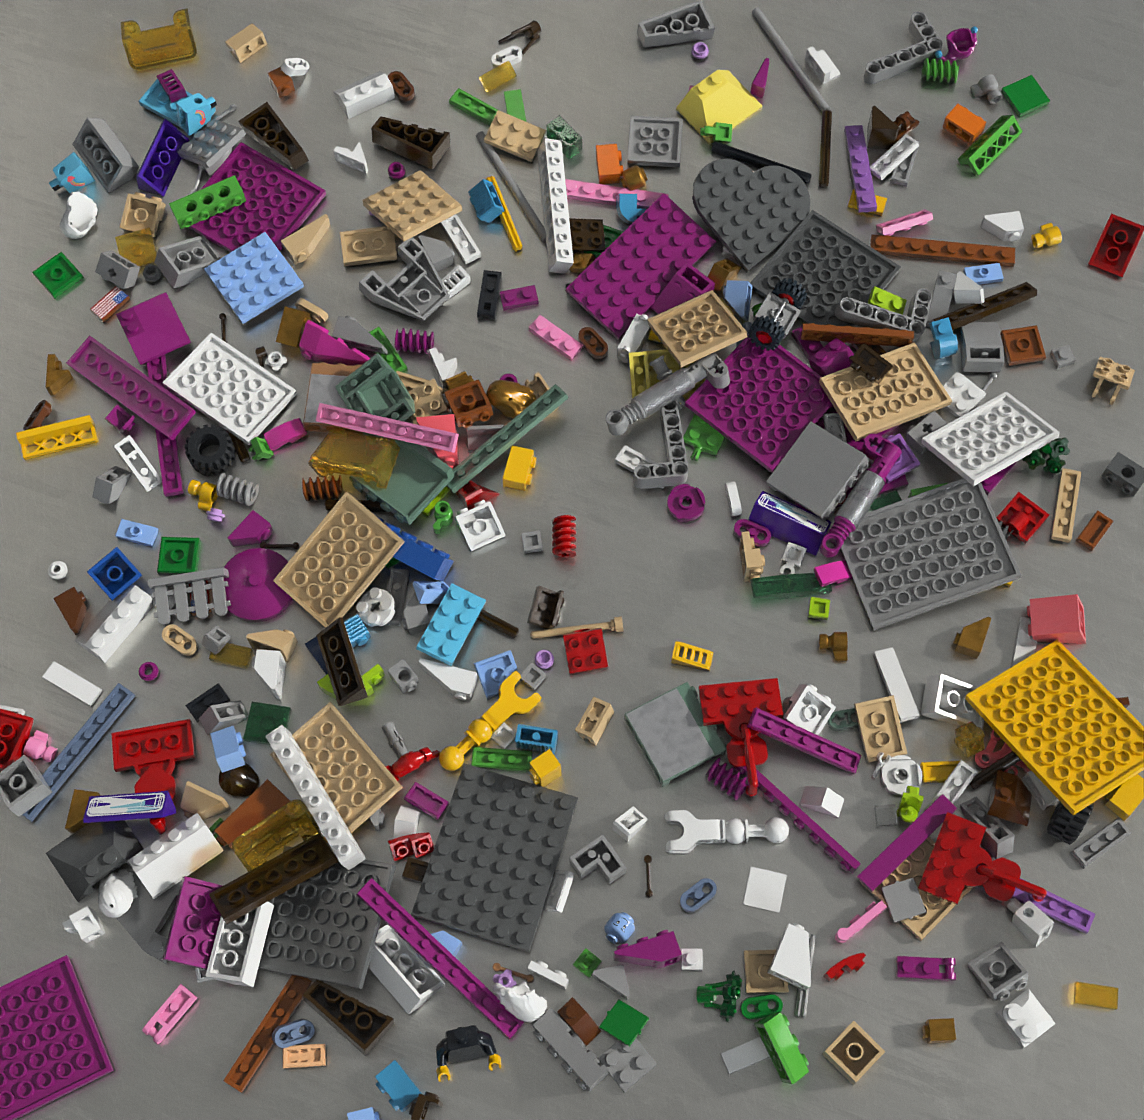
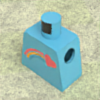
M200 93L176 102L178 125L189 136L211 120L210 109L217 106L213 97L205 99Z
M73 152L53 168L57 178L50 181L49 184L54 191L64 186L71 193L94 182L95 179L88 167Z

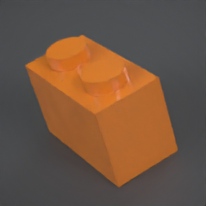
M957 104L945 117L943 128L971 146L983 133L986 121L970 112L966 107Z
M617 144L596 145L599 184L620 183V176H623V165H619V161H622L621 150H618Z

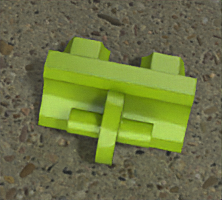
M907 786L906 792H903L896 811V816L901 817L903 821L908 823L914 822L917 819L923 803L924 796L919 795L920 788Z

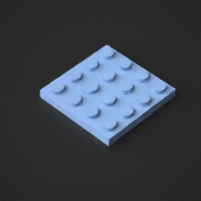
M266 232L204 268L206 274L242 324L304 287L303 282Z

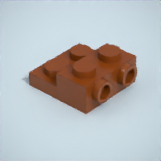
M479 379L444 392L458 428H469L473 422L479 420L487 421L493 415L492 406Z

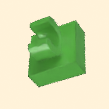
M255 437L251 440L252 446L249 448V452L256 453L252 457L253 460L270 459L274 456L266 439Z
M585 948L573 963V966L590 978L602 961Z

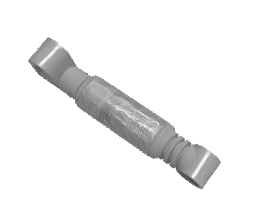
M714 352L699 359L687 368L682 367L635 396L625 408L609 411L606 415L609 432L615 436L622 435L633 421L636 422L637 419L649 417L673 400L692 390L695 384L704 378L715 388L722 389L727 387L730 383L727 365Z

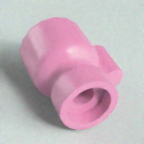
M36 730L34 736L30 737L27 741L23 754L35 760L43 758L44 761L52 763L57 755V748L52 746L46 747L49 735Z

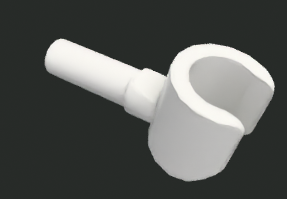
M879 752L877 754L878 763L872 777L876 778L883 765L891 762L889 754L884 761L881 760L884 753Z

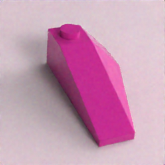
M310 320L306 322L299 345L304 358L333 365L342 363L347 366L363 365L370 359V357L356 348H348L341 338L336 340L328 335L329 330Z

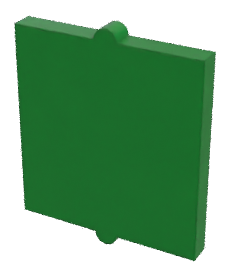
M619 999L611 1011H607V1016L599 1028L630 1047L636 1037L641 1035V1030L648 1022L649 1017Z

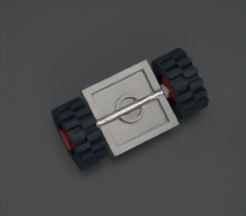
M783 278V280L777 282L772 293L769 292L753 318L754 322L748 331L749 339L752 338L751 342H755L756 347L761 346V349L764 350L766 348V351H770V349L775 350L782 339H785L807 298L806 289L801 288L803 286L801 283L798 285L796 280L792 282L790 278L788 280Z

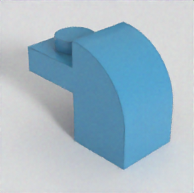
M618 194L616 196L617 214L627 224L631 225L647 210L637 209V194Z
M949 317L930 322L934 338L930 345L934 359L937 360L956 354L958 351V341L956 334H953Z

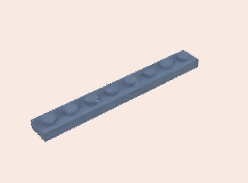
M120 683L116 685L42 775L53 793L22 814L31 822L36 818L135 697L134 693Z

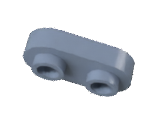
M704 878L682 894L680 898L681 908L688 913L695 912L715 896L717 891L715 882ZM708 887L710 892L704 893L702 889ZM688 899L694 901L692 906L687 905L686 901Z
M298 1019L280 1025L274 1029L272 1040L275 1045L281 1048H287L308 1041L314 1035V1025L307 1019ZM304 1026V1031L300 1033V1027ZM282 1032H284V1033H285L284 1038H283V1039H280V1038H279L280 1034H281Z

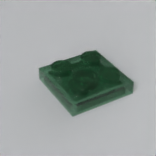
M252 701L243 740L270 745L265 736L281 725L287 729L292 709L286 706Z

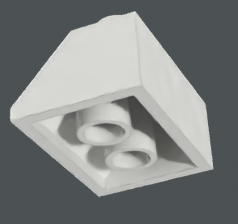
M381 71L333 91L348 119L395 99L393 85L386 73Z

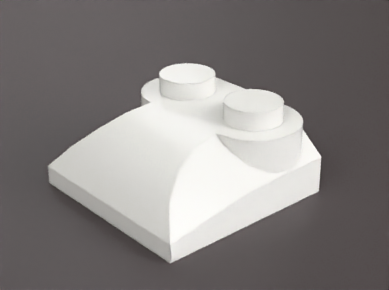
M1029 989L995 1013L1022 1049L1056 1024Z

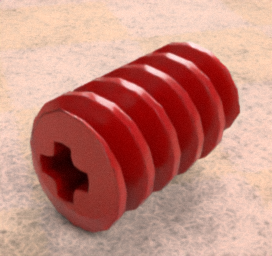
M561 515L552 520V553L558 557L571 558L576 556V552L571 551L576 549V545L571 544L576 542V538L572 537L576 535V531L572 530L576 528V524L572 523L576 520L574 516Z

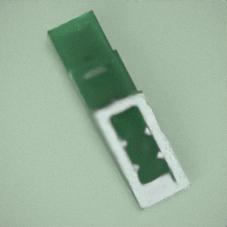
M815 573L776 575L750 580L753 598L788 599L790 596H809L810 594H829L832 592L831 584L823 587L820 586Z

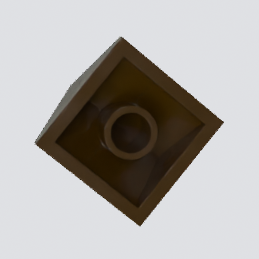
M875 105L872 107L867 127V149L889 150L896 143L900 127Z

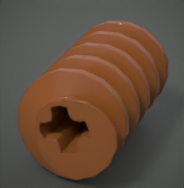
M339 475L338 481L335 480L334 476H331L330 481L324 476L323 482L320 481L319 477H316L315 482L309 477L308 483H306L303 478L302 489L305 500L310 501L311 496L314 501L318 499V496H320L321 500H325L326 494L328 499H332L333 495H335L336 499H340L343 492L341 475Z

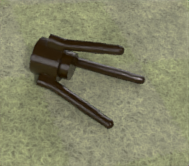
M533 20L526 26L511 32L510 35L500 39L498 42L502 43L524 32L526 37L532 38L522 51V54H525L531 45L540 38L538 34L541 32V27L537 21Z

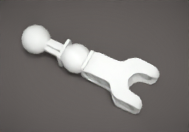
M675 810L665 813V821L668 824L678 825L684 831L680 839L671 840L666 843L665 851L669 854H688L698 844L725 843L726 840L730 843L738 844L745 839L748 842L749 837H766L770 842L780 843L789 835L788 824L783 819L777 817L769 819L765 824L748 825V819H745L744 822L741 819L733 818L726 823L725 820L718 819L700 820L696 819L687 810Z

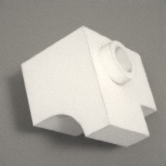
M89 906L70 915V919L62 923L67 932L70 934L79 933L81 940L86 943L105 934L97 913Z

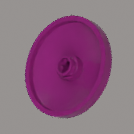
M265 548L248 549L231 558L224 566L229 572V578H224V581H228V587H225L226 600L231 602V606H227L228 611L236 618L247 622L268 621L284 612L293 598L273 580L286 566L288 561L281 554Z

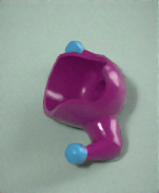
M974 26L971 30L969 28H960L951 31L946 36L947 54L943 56L941 51H936V58L942 59L943 65L946 60H949L951 65L953 60L968 58L977 45L976 33L978 28Z

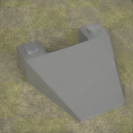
M412 237L398 246L397 255L407 266L388 283H385L372 270L359 281V290L373 303L424 321L450 296L424 247Z
M129 871L133 873L135 886H138L136 889L138 898H134L129 910L116 919L143 951L166 964L168 961L163 960L167 938L159 935V932L177 903L182 880L153 899L134 871Z

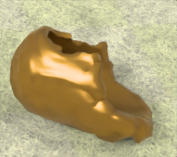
M495 380L489 385L486 392L490 404L499 409L506 417L508 416L513 419L536 400V395L533 394L534 390L519 383L505 380Z

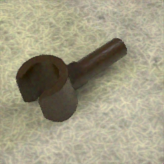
M264 346L257 348L255 353L259 365L264 368L262 358L266 357L267 353Z

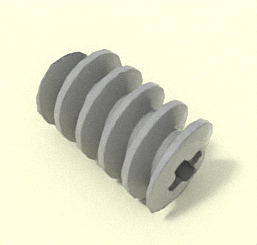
M221 473L216 488L218 496H224L226 499L238 501L241 504L245 503L247 506H251L255 502L259 493L258 484L253 488V482L250 481L246 486V480L244 479L239 484L238 477L232 481V475L225 479L226 474Z

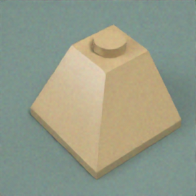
M275 629L250 633L246 637L254 651H257V649L281 651L285 662L288 663L298 643L294 633L286 629L283 631Z
M187 781L180 806L185 817L190 818L198 813L201 819L205 820L230 810L231 807L223 797Z

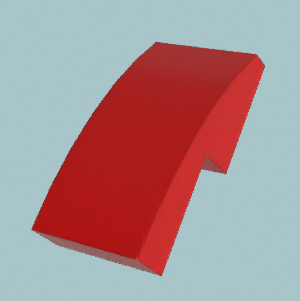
M429 832L410 834L388 841L394 861L413 854L417 858L434 850Z
M858 953L841 960L831 967L823 977L828 982L833 978L837 981L845 972L842 968L848 973L853 969L857 972L865 964L863 959L866 955Z

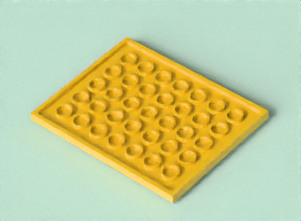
M1058 639L971 691L965 697V700L1072 815L1080 812L1144 770V726Z

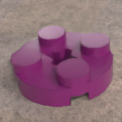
M681 484L672 489L668 496L667 508L669 513L678 522L693 521L703 514L705 497L699 488H694L690 484ZM683 499L691 501L689 506L682 505Z

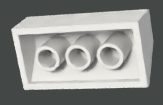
M132 584L113 601L110 599L77 637L75 642L106 663L154 606L153 599L146 592Z
M196 813L130 858L128 862L150 895L155 899L180 882L184 876L190 875L224 850L199 814Z
M266 902L227 925L221 916L206 977L235 985L254 987L274 908L273 904Z
M389 925L378 930L368 967L402 1008L410 1014L429 1000L445 983L431 966Z

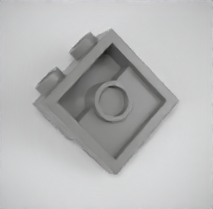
M1003 942L998 943L968 962L969 969L981 982V987L994 1002L998 999L1000 1001L1006 1000L1012 990L1015 988L1021 990L1027 985L1028 972Z

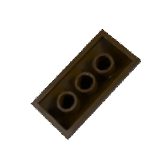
M339 617L316 636L338 706H343L367 698L368 695L342 617Z

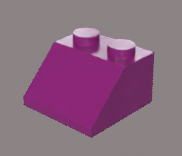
M835 338L808 358L810 368L822 377L851 367L849 357L853 356L854 353L849 346Z

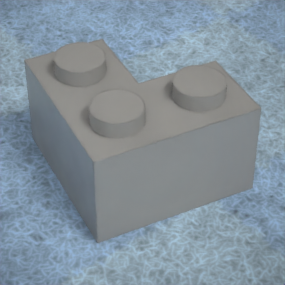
M601 835L569 857L570 864L581 879L598 868L607 882L611 884L626 873V866L604 835Z

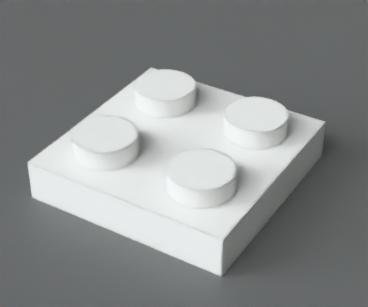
M957 371L943 385L952 399V403L944 408L956 418H959L972 411L984 399L987 393Z

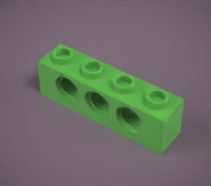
M234 175L173 201L169 205L180 229H183L199 221L206 220L213 215L223 213L229 208L239 206L246 202V199Z

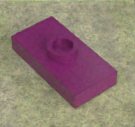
M417 782L413 784L404 796L405 801L436 820L440 818L449 805L447 800Z

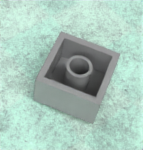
M25 755L0 772V796L8 809L18 817L53 793L36 765Z

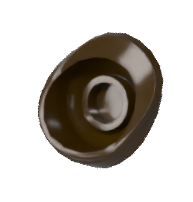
M247 763L223 773L220 770L219 773L221 789L233 796L247 797L256 790L259 784L257 773Z

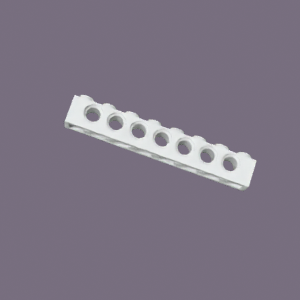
M545 138L538 148V161L549 272L566 274L573 264L562 143L560 140Z
M281 725L265 737L341 865L350 870L365 860L366 857L291 732Z

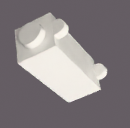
M635 315L617 347V357L621 361L628 363L629 353L640 352L651 331L647 315Z

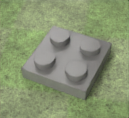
M637 1038L630 1047L618 1040L598 1057L600 1063L609 1069V1074L624 1093L657 1066V1063Z

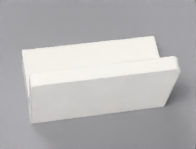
M813 46L807 49L805 60L822 84L840 76L839 70L824 50L817 52Z

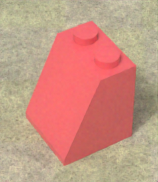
M454 414L416 417L417 425L457 433ZM458 441L455 453L426 446L430 453L450 466L452 470L459 465Z
M1078 594L1030 599V606H1027L1028 618L1031 617V624H1028L1029 636H1032L1037 642L1052 643L1058 639L1061 643L1086 644L1084 607Z

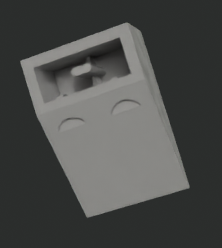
M971 322L961 326L963 372H1000L1004 364V350L997 322Z

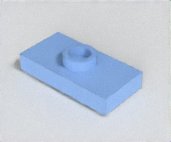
M1000 263L965 267L963 270L964 274L978 285L1003 282L1004 279Z
M121 519L115 536L118 539L153 547L159 530L156 527Z

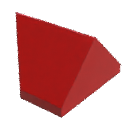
M472 480L456 492L465 508H468V511L475 508V503L482 500L486 502L500 494L478 485Z

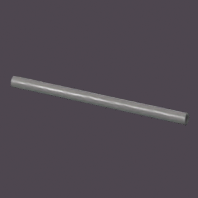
M755 8L752 14L822 113L824 110H830V107L760 8Z
M478 132L476 138L541 240L546 242V231L493 146L484 143L486 136L484 132Z

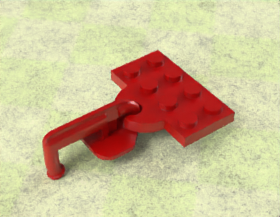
M778 678L701 685L698 687L703 726L723 724L726 732L733 737L726 747L728 761L734 767L746 766L749 784L746 787V794L755 796L758 791L756 765H762L766 762L768 752L766 742L757 736L760 732L747 726L754 708H759L776 717L783 718Z
M191 719L111 733L115 772L135 769L140 777L134 786L135 793L168 791L173 799L176 794V784L171 774L175 768V761L195 758ZM165 817L150 818V824L153 825L159 835H162L166 831Z
M947 812L919 884V890L956 905L959 902L964 886L977 887L982 885L989 897L999 901L1010 900L1016 888L1032 894L1033 899L1037 902L1042 901L1046 897V889L1019 879L1021 869L1017 863L1003 857L992 861L988 852L980 847L987 827Z

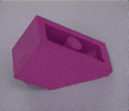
M252 510L227 538L233 547L256 545L267 540L271 536L273 529L267 520Z

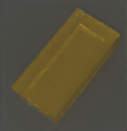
M508 60L479 76V79L487 93L517 75Z
M227 643L216 655L210 652L209 660L248 668L253 650L252 648Z
M1075 982L1073 1004L1117 1010L1118 988Z

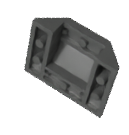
M125 820L88 823L46 852V855L77 902L95 891L93 885L127 862L130 865L128 860L144 850V848Z

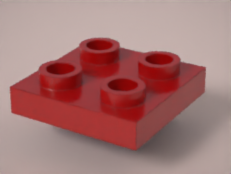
M1018 492L996 518L998 522L1003 521L1002 527L1008 525V531L1014 530L1012 534L1026 544L1050 514Z
M602 628L579 629L573 631V633L563 634L570 674L608 667Z

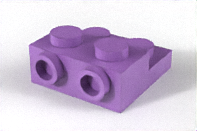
M900 433L885 438L897 445L902 451L900 457L885 478L887 484L920 465V462ZM879 447L878 450H876V452L880 453L882 447ZM868 458L869 462L872 465L874 461Z

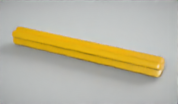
M487 177L486 180L493 183L504 208V212L499 216L511 246L515 252L522 250V243L495 177Z

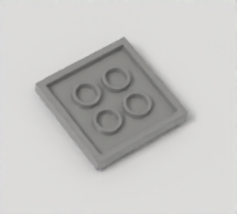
M631 116L627 164L680 167L683 119Z
M213 119L206 124V127L197 132L189 142L183 144L177 153L183 159L210 168L240 141L246 133L242 128Z

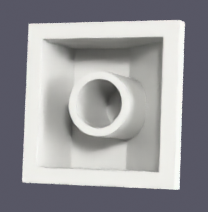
M257 649L256 656L252 658V667L273 696L281 701L286 670L284 657L281 651Z

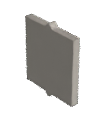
M914 878L901 882L896 881L895 884L881 888L894 923L905 919L911 920L914 916L926 913Z

